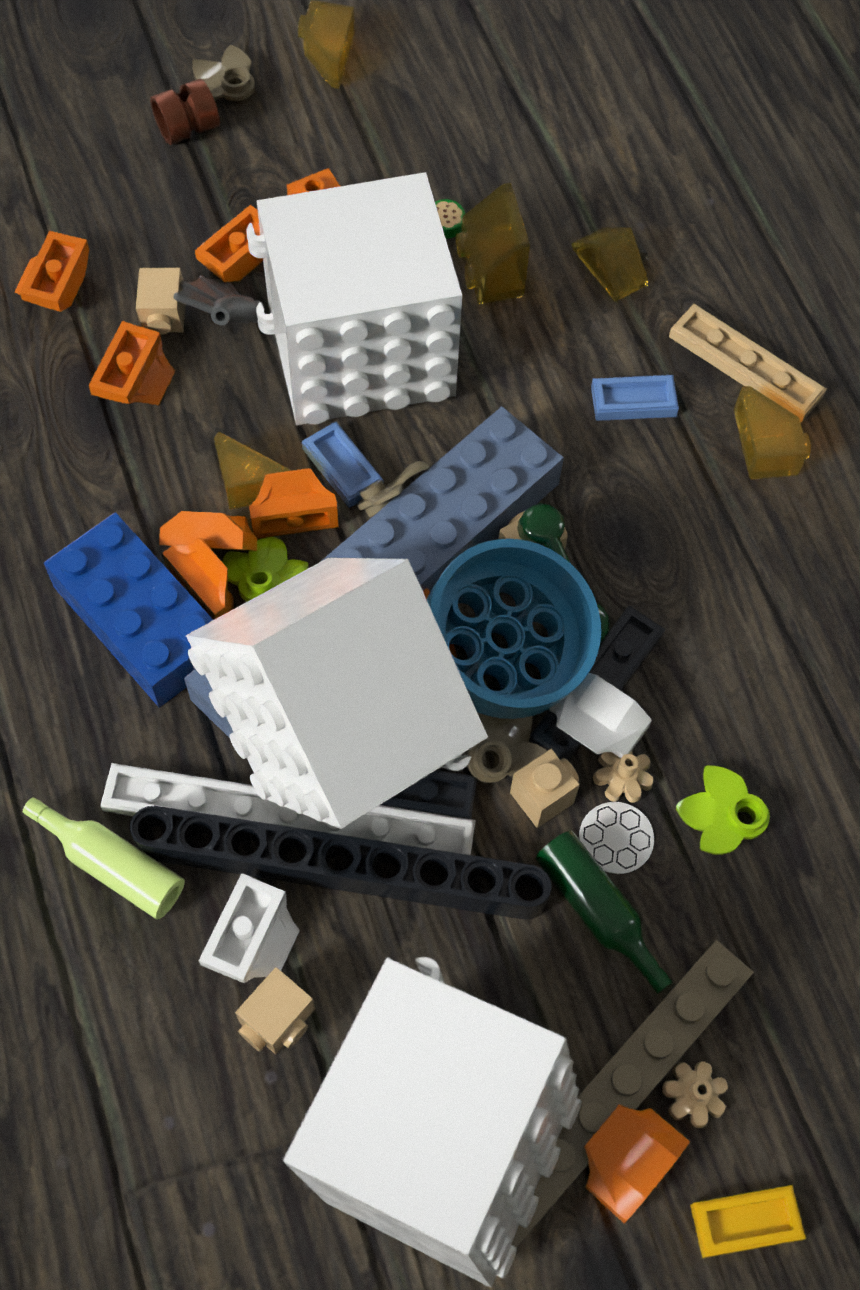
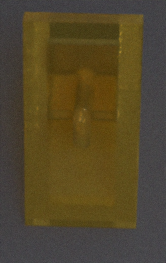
M603 227L572 243L571 248L615 302L647 286L648 278L632 228Z
M218 432L214 437L229 510L250 506L258 497L266 474L290 471V469L221 432Z

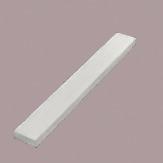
M111 763L101 802L103 812L134 816L135 813L144 807L161 806L466 855L471 854L476 821L379 805L340 829L322 821L318 822L316 819L305 814H298L295 810L284 806L281 807L267 799L263 800L255 791L253 785Z

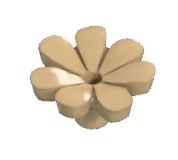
M632 751L630 754L623 755L622 758L612 752H605L600 755L598 761L604 768L594 773L593 780L599 786L609 785L605 791V796L610 801H618L621 794L625 793L626 799L634 803L641 799V789L649 791L652 788L653 777L645 772L650 767V759L647 755L641 754L636 757Z
M699 1061L694 1071L685 1062L676 1064L673 1068V1074L677 1081H665L662 1088L663 1094L666 1097L675 1098L676 1100L668 1110L671 1117L675 1120H681L687 1114H690L691 1124L695 1128H703L707 1125L708 1113L715 1118L721 1117L726 1106L718 1098V1095L727 1092L728 1084L726 1080L721 1077L713 1079L711 1077L712 1066L707 1062Z

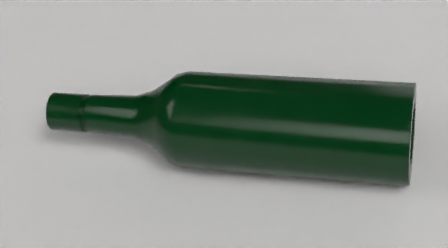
M572 830L566 831L539 851L535 858L536 861L548 874L549 878L599 943L607 949L620 952L628 957L640 973L646 977V980L657 994L673 983L672 980L659 967L660 965L645 946L642 937L641 919L638 913Z

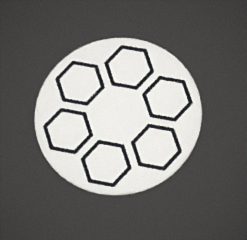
M607 802L596 806L585 816L580 827V841L601 868L609 873L624 874L640 868L648 860L654 847V833L649 820L640 810L626 803Z

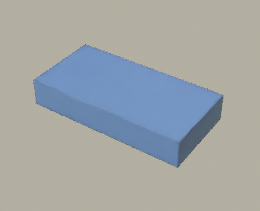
M673 375L593 378L591 390L596 421L677 417L679 407Z
M337 422L330 424L302 441L303 451L348 508L363 499L359 493L361 490L378 480H382L384 484L382 477Z

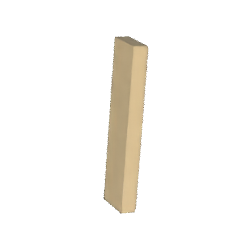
M693 304L670 330L669 337L800 423L803 422L825 395L827 388L696 304Z

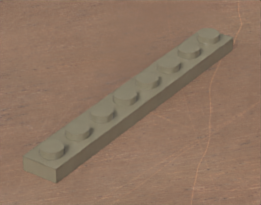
M718 940L709 947L577 1097L582 1102L576 1120L570 1130L562 1127L555 1145L560 1148L557 1163L549 1178L541 1175L534 1191V1195L539 1197L535 1213L526 1228L521 1225L518 1226L511 1243L512 1246L517 1248L587 1167L589 1162L584 1146L616 1107L620 1104L636 1110L752 976L754 972Z

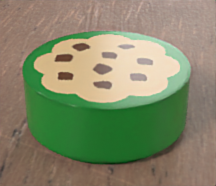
M449 199L435 201L445 238L449 239L458 236L465 226V211L458 202Z

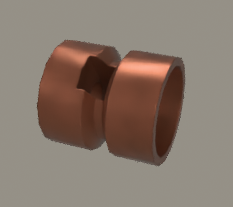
M202 78L181 85L179 93L171 89L150 98L156 123L169 145L190 138L192 130L201 134L220 125L216 103L209 87Z

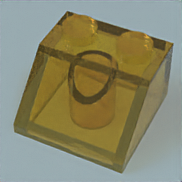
M511 182L503 183L462 216V232L456 234L459 258L465 257L467 265L464 266L466 285L468 289L474 288L478 304L524 297L530 243Z

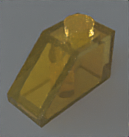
M311 0L307 14L300 16L298 37L303 38L304 55L332 88L339 89L355 36L354 7Z
M751 386L741 387L734 407V414L749 479L798 475L805 459L809 458L811 452L809 435L803 433L799 417Z

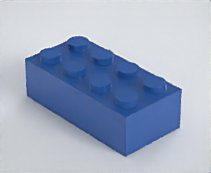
M116 512L44 562L53 587L159 708L187 687L184 678L195 668L188 656V650L192 647L186 635L208 624L213 619Z

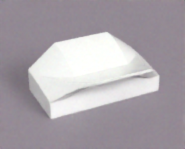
M591 673L569 695L549 709L557 715L556 727L596 754L612 752L620 758L625 754H630L652 721L634 699L599 676Z
M241 873L199 959L200 964L243 983L254 977H267L275 967L281 971L300 931L287 910L285 891Z

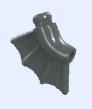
M199 276L194 282L181 281L180 287L182 291L175 293L173 296L176 301L210 313L213 322L217 325H225L228 322L249 323L251 321L252 323H258L256 311L260 301H254L252 297L240 295L231 282L224 283L221 279L216 280Z

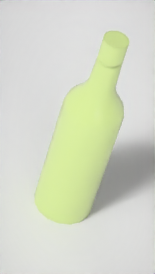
M35 797L25 804L23 813L39 822V824L59 838L65 855L71 863L155 919H161L176 903L184 888V878L99 822L93 820H70L49 808Z

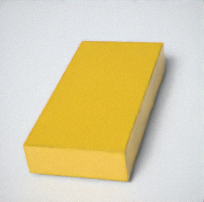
M793 1185L701 1201L690 1205L702 1258L806 1239Z

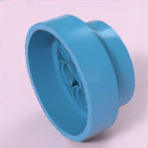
M497 539L477 544L461 553L447 566L426 599L448 649L450 644H456L466 651L467 660L457 659L453 655L452 657L478 713L504 719L525 718L542 713L558 704L579 686L589 674L596 660L601 639V621L594 595L585 579L570 562L558 553L540 544L521 539ZM503 592L512 596L516 607L504 604L500 599L499 593ZM458 603H465L471 606L475 612V617L469 618L464 616L458 608ZM532 622L542 624L548 632V637L538 635L533 629ZM491 633L502 635L508 643V648L504 649L495 645L491 638ZM525 663L536 666L540 671L541 679L530 677L525 670ZM487 674L495 677L500 684V691L489 689L483 681V675Z

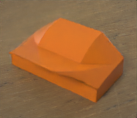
M251 204L195 250L196 259L224 283L240 281L263 262V258L254 257L248 249L247 227L249 223H252L255 235L260 236L258 210Z
M49 231L38 255L30 259L15 293L21 295L24 301L59 312L69 308L86 274L90 251L87 240Z
M122 321L89 384L91 395L126 404L141 402L159 405L175 374L174 368L168 362L163 352L160 332Z
M310 468L266 474L258 497L249 506L253 534L257 539L339 527L336 496L322 485Z
M181 511L160 527L159 545L184 546L198 538H202L211 549L257 551V537L250 531L245 516Z
M198 538L184 546H171L162 553L166 568L213 620L234 609V597L227 589L228 568L202 538Z
M619 1104L584 1146L590 1169L585 1188L625 1223L677 1161L690 1141L651 1108L639 1111Z

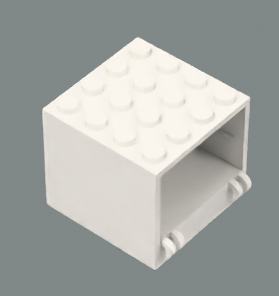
M426 172L256 200L260 236L255 235L253 225L249 223L247 227L248 249L254 257L263 258L270 314H265L262 303L258 304L256 311L258 327L265 334H275L296 425L307 423L320 424L329 419L345 416L359 417L367 412L388 408L396 410L410 404L427 401L440 402L448 397L456 396L462 293Z
M327 558L186 635L192 647L188 650L190 661L200 675H206L213 691L209 692L210 701L221 717L226 716L233 730V733L229 735L231 743L241 758H247L254 772L250 775V780L255 791L263 800L267 799L281 807L290 808L298 814H305L316 819L318 822L322 821L342 829L440 767L453 771L462 770L471 759V756H462V753L488 738L408 559Z
M386 958L283 1162L327 1204L492 1287L496 1276L504 1279L513 1263L517 1248L512 1246L511 1243L518 1226L521 1225L526 1228L535 1213L539 1197L534 1195V1191L541 1175L549 1178L557 1163L560 1148L555 1145L561 1129L565 1127L570 1130L580 1110L582 1101L577 1098L579 1088L576 1087V1074L573 1073V1060L570 1059L567 1041L565 1037L444 984L440 968L431 958H415L420 972Z

